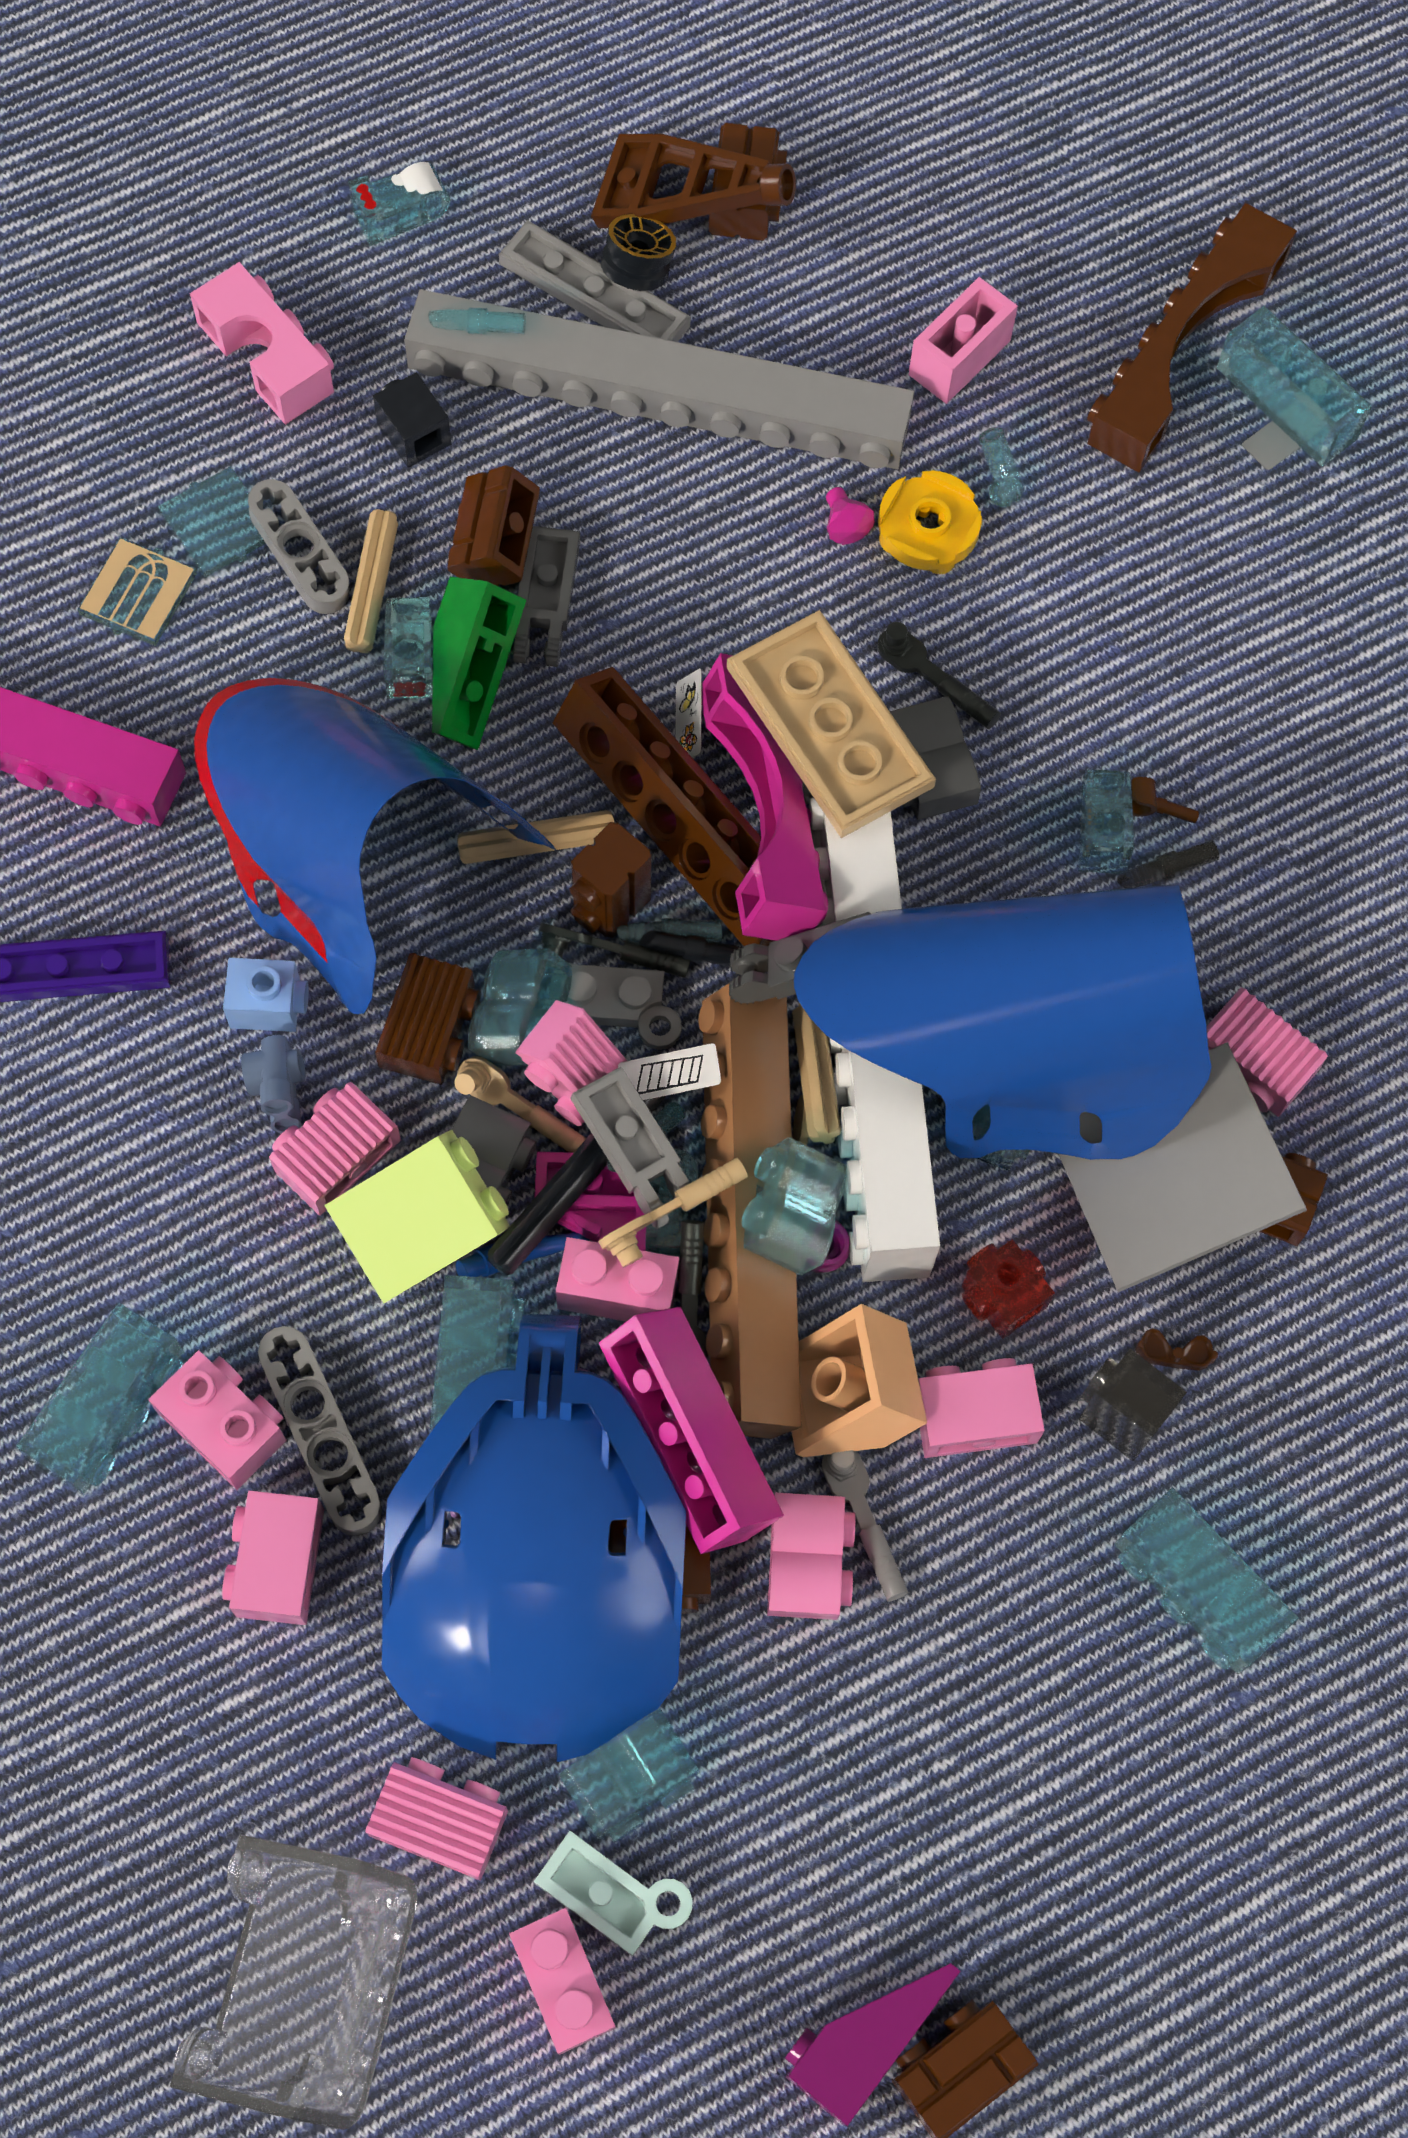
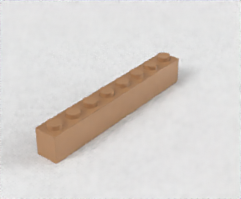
M729 983L702 1001L698 1018L699 1028L703 1032V1045L713 1043L716 1046L721 1075V1083L719 1085L704 1088L705 1110L701 1119V1132L705 1137L706 1164L702 1177L729 1161L738 1158L743 1164L748 1178L707 1200V1219L704 1224L703 1237L705 1244L708 1246V1274L705 1280V1295L709 1301L710 1329L706 1337V1350L710 1356L711 1369L744 1435L773 1439L802 1427L787 997L781 999L774 997L760 1002L755 1001L754 1004L748 1003V1005L746 1003L740 1004V1002H735L729 996Z

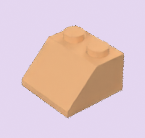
M860 1304L799 1341L802 1427L792 1431L796 1455L811 1457L850 1450L860 1451L884 1448L927 1424L906 1322Z

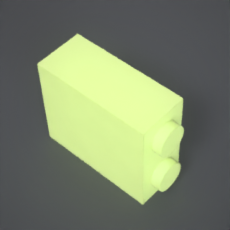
M453 1130L435 1137L324 1205L383 1304L510 1227L505 1218L509 1215V1211L504 1199L496 1188L485 1185L476 1170V1167L479 1166V1160L474 1149L464 1137L457 1138Z

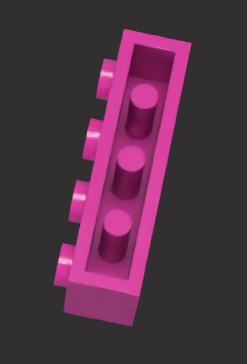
M681 1307L637 1314L599 1342L600 1348L623 1395L639 1418L677 1490L686 1510V1525L700 1554L745 1542L784 1516Z

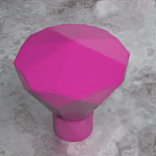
M835 487L826 494V501L831 508L827 524L829 538L842 545L855 543L863 539L874 526V511L865 503L848 498L841 487Z

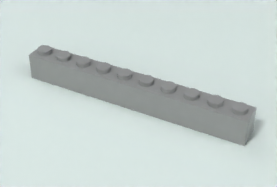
M422 289L419 290L404 339L408 368L417 370L427 376L436 377L443 375L466 380L470 384L479 387L491 385L515 390L517 393L528 397L539 395L563 400L576 407L592 406L612 410L624 417L641 416L663 421L673 427L689 426L712 431L721 437L731 438L737 436L761 441L765 445L774 448L791 447L810 451L822 458L839 457L861 462L871 468L887 467L899 469L915 392L914 390Z

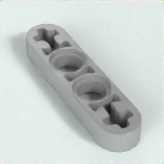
M282 1326L274 1328L266 1333L259 1343L258 1356L260 1364L332 1522L338 1530L346 1535L360 1536L367 1534L376 1527L382 1514V1505L375 1486L308 1340L302 1332L293 1327ZM286 1342L290 1349L301 1348L293 1354V1358L302 1378L295 1379L293 1382H291L281 1361L270 1362L271 1359L278 1355L275 1346ZM310 1370L314 1372L313 1376L303 1377ZM290 1383L283 1390L280 1388V1384ZM303 1391H316L323 1396L325 1401L322 1412L317 1417L309 1420L300 1419L295 1416L292 1405L296 1396ZM329 1441L342 1443L348 1451L347 1460L344 1465L334 1471H325L319 1468L315 1461L316 1452L319 1447ZM356 1471H359L361 1477L350 1479V1484L360 1501L369 1498L371 1503L363 1508L365 1518L355 1522L350 1514L342 1517L339 1514L340 1511L347 1507L339 1486L337 1485L331 1492H327L326 1485L344 1482Z

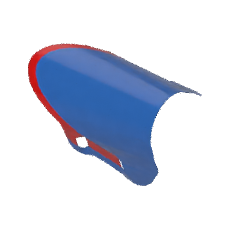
M263 678L247 680L228 686L218 692L206 704L199 718L194 737L195 761L199 779L208 804L227 840L229 852L253 918L272 937L292 943L321 973L336 991L339 999L348 1011L353 1014L365 1013L372 1000L377 960L374 942L367 924L360 876V857L367 832L374 818L386 802L395 794L414 783L435 778L515 837L556 850L538 830L503 801L391 720L343 693L293 679ZM492 805L515 819L518 826L515 829L506 828L485 812L483 808ZM257 879L273 882L280 904V913L277 916L273 917L261 911L254 888V882Z

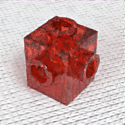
M1013 1239L999 1249L993 1243L987 1245L966 1263L970 1269L967 1271L962 1283V1288L965 1290L962 1294L963 1300L971 1313L979 1321L987 1319L1002 1339L1045 1310L1055 1294L1044 1280L1046 1272L1040 1260L1029 1249L1022 1251Z

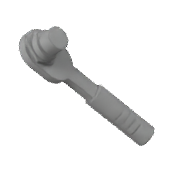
M850 1450L824 1455L822 1459L824 1477L831 1493L834 1496L845 1497V1503H849L852 1512H855V1519L861 1531L859 1536L878 1577L886 1600L890 1602L909 1593L901 1577L882 1528L876 1524L865 1498L870 1480L860 1454L857 1451Z

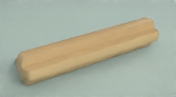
M375 509L369 516L344 634L345 646L352 652L368 653L373 649L398 528L397 516L392 511Z
M605 810L528 823L538 830L556 850L587 846L588 844L593 845L594 838L610 822H615L611 811ZM518 824L507 825L505 827L508 829H515L518 826ZM502 826L462 832L457 838L459 856L464 864L555 851L545 845L519 839Z
M799 1003V1007L795 1008L792 1014L808 1136L813 1142H823L825 1145L831 1144L835 1141V1137L840 1135L841 1126L829 1038L810 1019Z

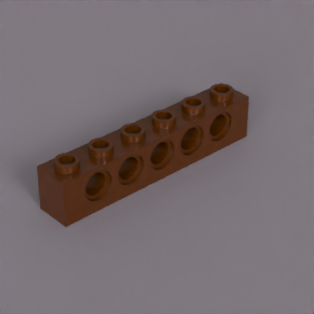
M614 667L575 680L552 722L554 726L743 946L752 943L769 946V943L775 940L743 935L735 891L758 858L761 836Z

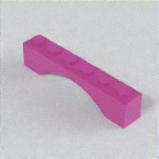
M720 653L702 683V707L706 728L724 745L741 768L753 792L760 815L761 841L758 858L735 891L742 933L745 936L778 941L815 929L817 925L824 921L828 911V897L823 892L819 874L820 857L818 851L814 849L810 829L811 812L806 808L802 779L728 671L727 659L732 657V655Z

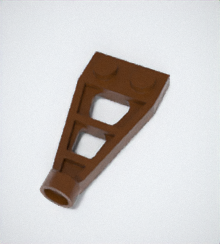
M619 134L591 217L598 228H608L615 218L628 214H635L637 217L658 220L663 224L757 204L788 206L792 203L795 196V173L790 164H770L769 160L665 134ZM676 164L690 169L681 193L660 199L652 198L663 165ZM710 169L733 171L728 189L702 194Z

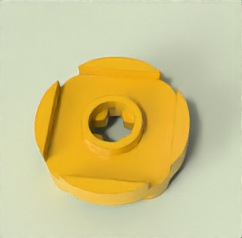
M922 471L921 477H914L906 481L905 476L896 480L887 489L880 504L878 526L881 547L899 562L909 567L929 570L935 574L950 572L955 564L963 561L972 552L978 541L982 516L981 510H978V506L974 502V493L965 482L941 471ZM930 512L938 515L937 523L940 526L932 529L921 526V522L916 518L917 516L926 518Z

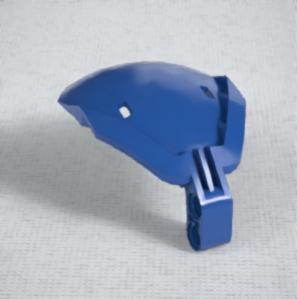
M524 1313L519 1327L516 1368L502 1367L488 1371L468 1383L429 1433L387 1498L382 1569V1669L399 1697L422 1722L459 1747L495 1760L497 1742L557 1744V1762L595 1753L636 1730L661 1706L678 1682L686 1510L654 1445L621 1390L607 1378L589 1371H578L581 1345V1316ZM447 1512H456L461 1517L460 1543L456 1546L446 1544V1528L449 1527ZM613 1520H627V1527L623 1530V1534L626 1537L625 1552L611 1553L609 1551L610 1525Z

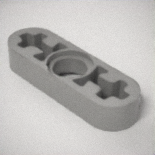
M275 479L263 480L254 485L248 496L250 519L306 605L313 611L321 614H332L341 610L349 599L348 574L292 489L286 483ZM270 499L273 504L281 503V515L285 523L280 528L279 520L270 508L263 510L264 500ZM302 536L309 539L314 547L308 555L295 557L285 551L284 545L290 538ZM318 566L319 574L327 585L334 583L335 593L328 595L323 589L317 591L316 576L312 571Z

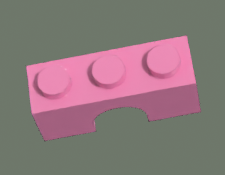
M238 262L190 293L198 325L225 356L249 344H259L268 347L264 353L249 363L255 390L285 425L334 393L331 370L334 369V364L329 354L321 344L315 343L312 345L304 336L301 323L291 310L285 309L282 311L274 302L271 289L261 276L256 275L252 277L243 265Z

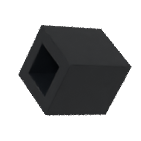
M417 372L402 380L397 379L389 382L380 392L373 395L377 424L408 468L452 445L449 417Z

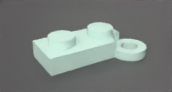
M571 1831L568 1832L534 1880L537 1886L632 1957L654 1925L661 1929L677 1928L688 1920L692 1911L690 1891L682 1882L675 1879H662L655 1882L648 1889ZM672 1892L678 1896L680 1908L676 1914L665 1916L658 1911L656 1901L662 1893Z

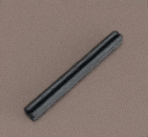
M666 1096L643 1101L652 1113ZM592 1133L488 1251V1261L505 1275L514 1273L609 1163L608 1158Z

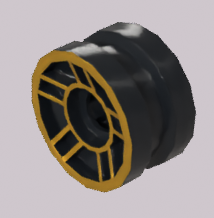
M635 214L617 217L608 227L606 245L601 256V268L609 279L627 289L637 291L657 289L663 286L668 279L670 261L676 249V237L671 229L658 220L637 217Z

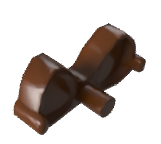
M1154 1328L1145 1331L1135 1348L1136 1353L1146 1363L1187 1370H1203L1214 1363L1218 1357V1352L1213 1350L1211 1341L1205 1335L1196 1336L1183 1348L1177 1347L1173 1350L1162 1333Z

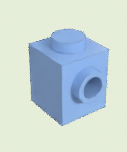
M229 958L223 1011L230 1029L296 1032L298 1013L306 1014L309 986L308 981L300 980L295 961Z

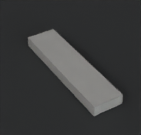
M529 220L523 224L499 253V264L604 327L678 342L690 328L691 316L649 291L627 289L614 283L605 275L600 262Z

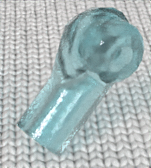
M999 427L989 428L979 436L982 450L994 483L989 488V497L994 504L1005 508L1010 506L1013 501L1017 502L1021 499L1025 484L1011 454L1003 429Z

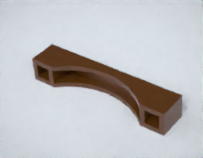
M1247 203L1243 205L1234 219L1226 217L1222 221L1212 241V244L1215 245L1209 254L1202 251L1198 255L1188 274L1190 282L1185 289L1179 286L1174 289L1163 309V314L1166 316L1160 324L1150 323L1139 342L1138 349L1141 351L1135 360L1127 357L1123 361L1114 377L1112 384L1115 388L1109 396L1103 393L1100 394L1093 404L1087 417V421L1092 423L1087 442L1088 445L1140 473L1164 438L1173 411L1169 389L1170 363L1179 346L1197 326L1216 312L1239 301L1263 295L1287 261L1297 230Z

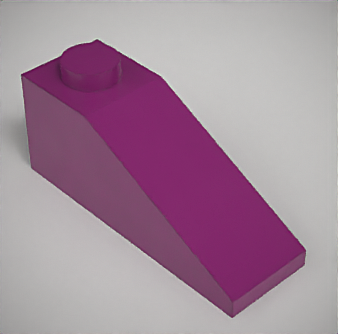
M950 1963L822 2026L817 2034L806 2028L784 2057L793 2065L785 2077L843 2126H848L961 1971Z

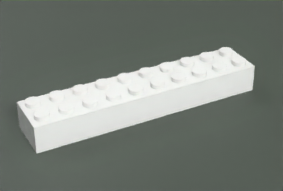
M803 782L802 789L805 804H809L811 812L810 829L814 849L818 851L820 857L819 874L822 889L828 897L826 917L816 928L866 912L873 914L879 911L902 909L891 811L841 838ZM829 1038L830 1053H839L836 1054V1072L833 1073L837 1104L844 1105L841 1108V1133L838 1135L840 1158H850V1161H847V1178H843V1196L845 1210L855 1211V1215L852 1218L853 1231L849 1232L851 1265H861L862 1282L928 1278L940 1249V1239L922 1084L880 1067L847 1050Z

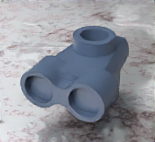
M268 1036L261 1040V1050L242 1054V1074L249 1096L260 1095L261 1110L263 1113L270 1115L271 1129L275 1132L283 1133L291 1126L301 1127L300 1101L297 1099L296 1083L305 1081V1065L301 1051L299 1049L292 1050L285 1036Z

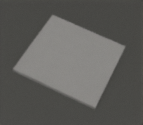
M1228 1042L1209 1050L1212 1066L1209 1080L1178 1126L1155 1146L1135 1156L1123 1159L1090 1160L1058 1154L1118 1293L1307 1211ZM1083 1112L1080 1115L1081 1137L1090 1143L1102 1141V1123L1097 1115Z

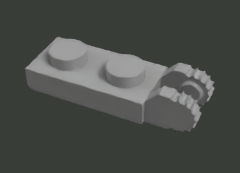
M619 1067L572 1094L570 1098L629 1194L634 1192L637 1204L644 1214L650 1213L664 1205L649 1182L663 1175L667 1188L674 1199L676 1198L674 1192L689 1184L688 1178L679 1166L680 1158L623 1068ZM668 1214L651 1223L653 1227L658 1229L669 1223Z

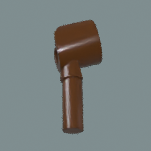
M1135 777L1131 780V787L1125 788L1126 808L1133 816L1143 817L1157 812L1194 824L1198 820L1199 811L1157 797L1156 782L1152 778Z

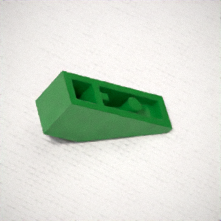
M449 577L433 627L432 733L468 748L478 750L527 601L526 599L488 581Z

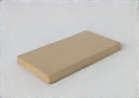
M820 610L727 659L728 671L841 838L935 787L936 778Z

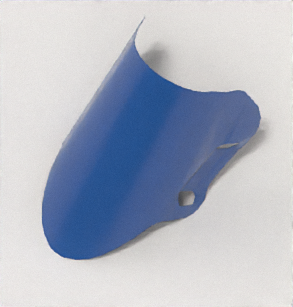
M1178 884L879 911L853 919L815 940L801 957L794 972V989L797 999L810 1019L826 1036L858 1056L904 1078L927 1086L942 1096L945 1102V1146L953 1155L959 1158H981L999 1150H1036L1090 1160L1123 1159L1135 1156L1155 1146L1178 1126L1209 1080L1212 1068L1192 936L1184 900ZM988 1104L990 1107V1127L982 1138L974 1140L973 1117L981 1108ZM1081 1113H1092L1100 1118L1102 1123L1101 1142L1090 1143L1081 1137Z

